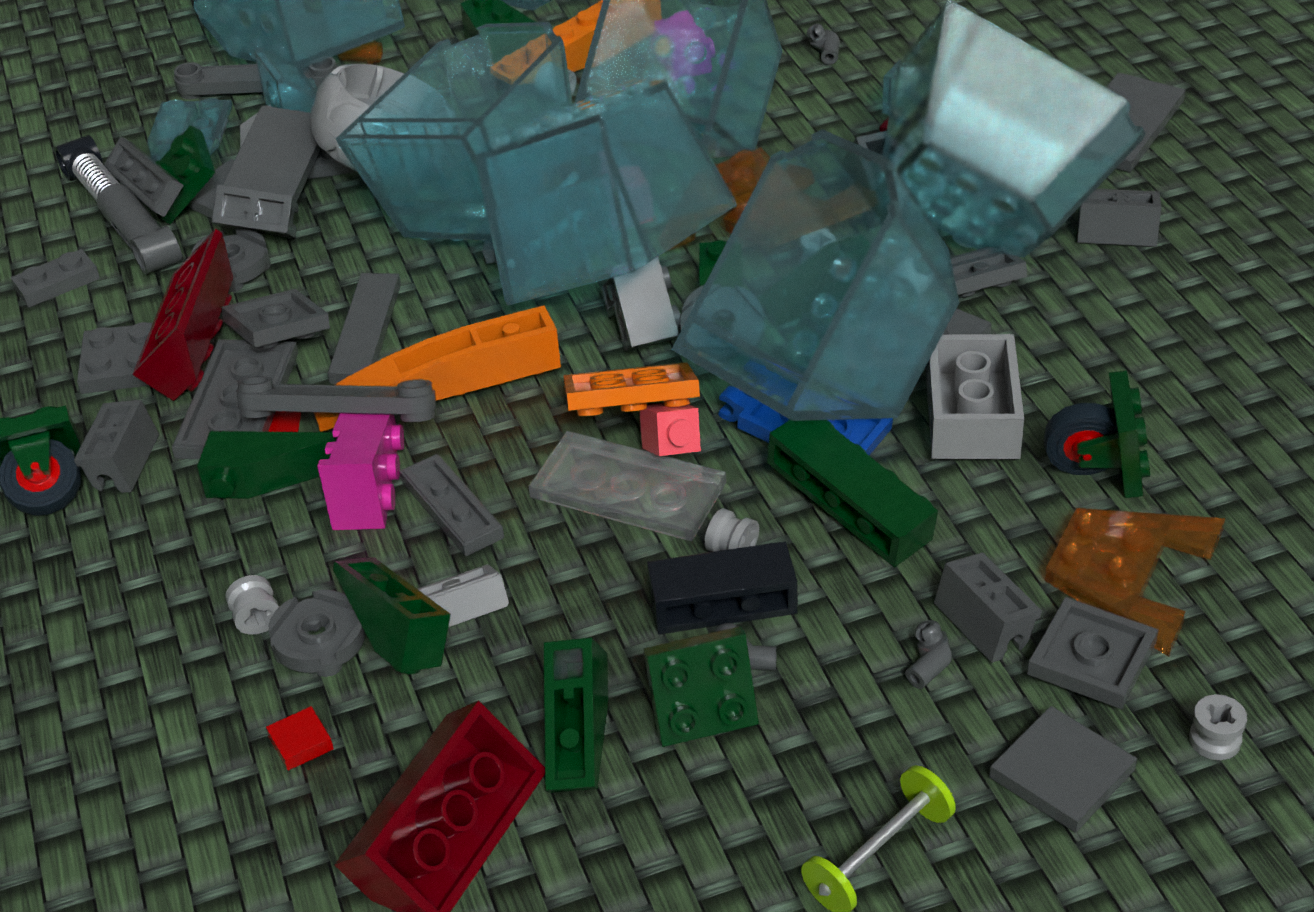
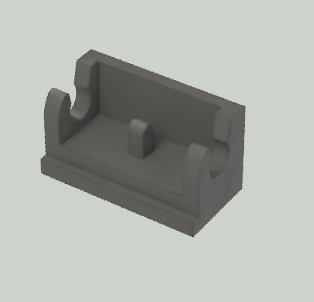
M217 185L212 223L221 228L234 230L249 229L261 234L295 238L297 228L293 224L294 213H298L299 207L293 201L294 196Z
M1080 188L1077 243L1157 247L1162 208L1160 192Z
M142 400L103 403L74 459L75 464L78 467H82L92 486L99 491H102L105 486V480L101 475H107L113 479L114 485L121 493L132 492L152 451L159 433Z
M983 552L945 563L934 604L991 663L1003 659L1008 649L1007 645L1013 637H1015L1013 644L1019 650H1022L1028 643L1035 621L1040 618L1042 610Z

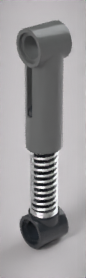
M90 135L54 147L56 159L66 179H79L97 201L99 211L132 250L137 264L145 275L182 260L179 244L168 226L161 227L130 189L118 183L103 165L99 149Z

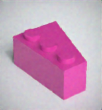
M340 413L332 430L333 437H337L336 442H327L325 446V453L331 454L330 458L320 459L317 465L332 530L385 529L388 510L395 509V488L392 480H399L400 461L397 450L404 449L403 426L396 425L394 414Z

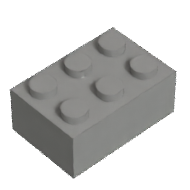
M1014 334L928 335L926 385L931 459H1020L1024 412Z

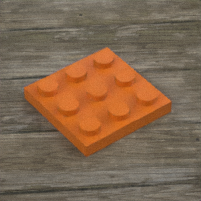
M687 362L563 375L568 411L577 410L578 416L599 415L603 413V407L618 405L621 406V411H639L647 408V402L664 401L665 407H679L689 405L690 398L700 397L699 379Z

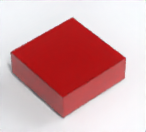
M312 706L266 726L268 737L288 771L334 750L331 738Z

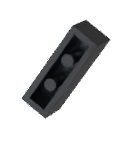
M786 541L647 562L649 595L658 635L720 626L724 623H740L798 614L797 578Z

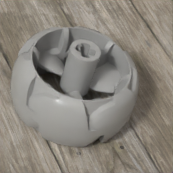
M345 64L334 69L320 83L311 108L310 127L312 135L320 148L344 166L379 179L414 181L429 175L440 163L451 136L452 116L448 105L436 92L407 74L378 65Z

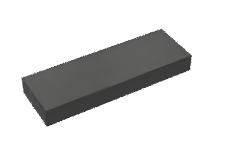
M438 453L400 471L401 481L465 557L504 538L503 526Z

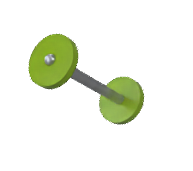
M914 765L909 767L900 778L901 788L909 803L839 868L820 856H812L802 865L801 873L807 888L825 908L831 912H851L856 907L857 896L847 878L918 812L936 823H944L954 815L956 805L952 793L936 774L922 766Z

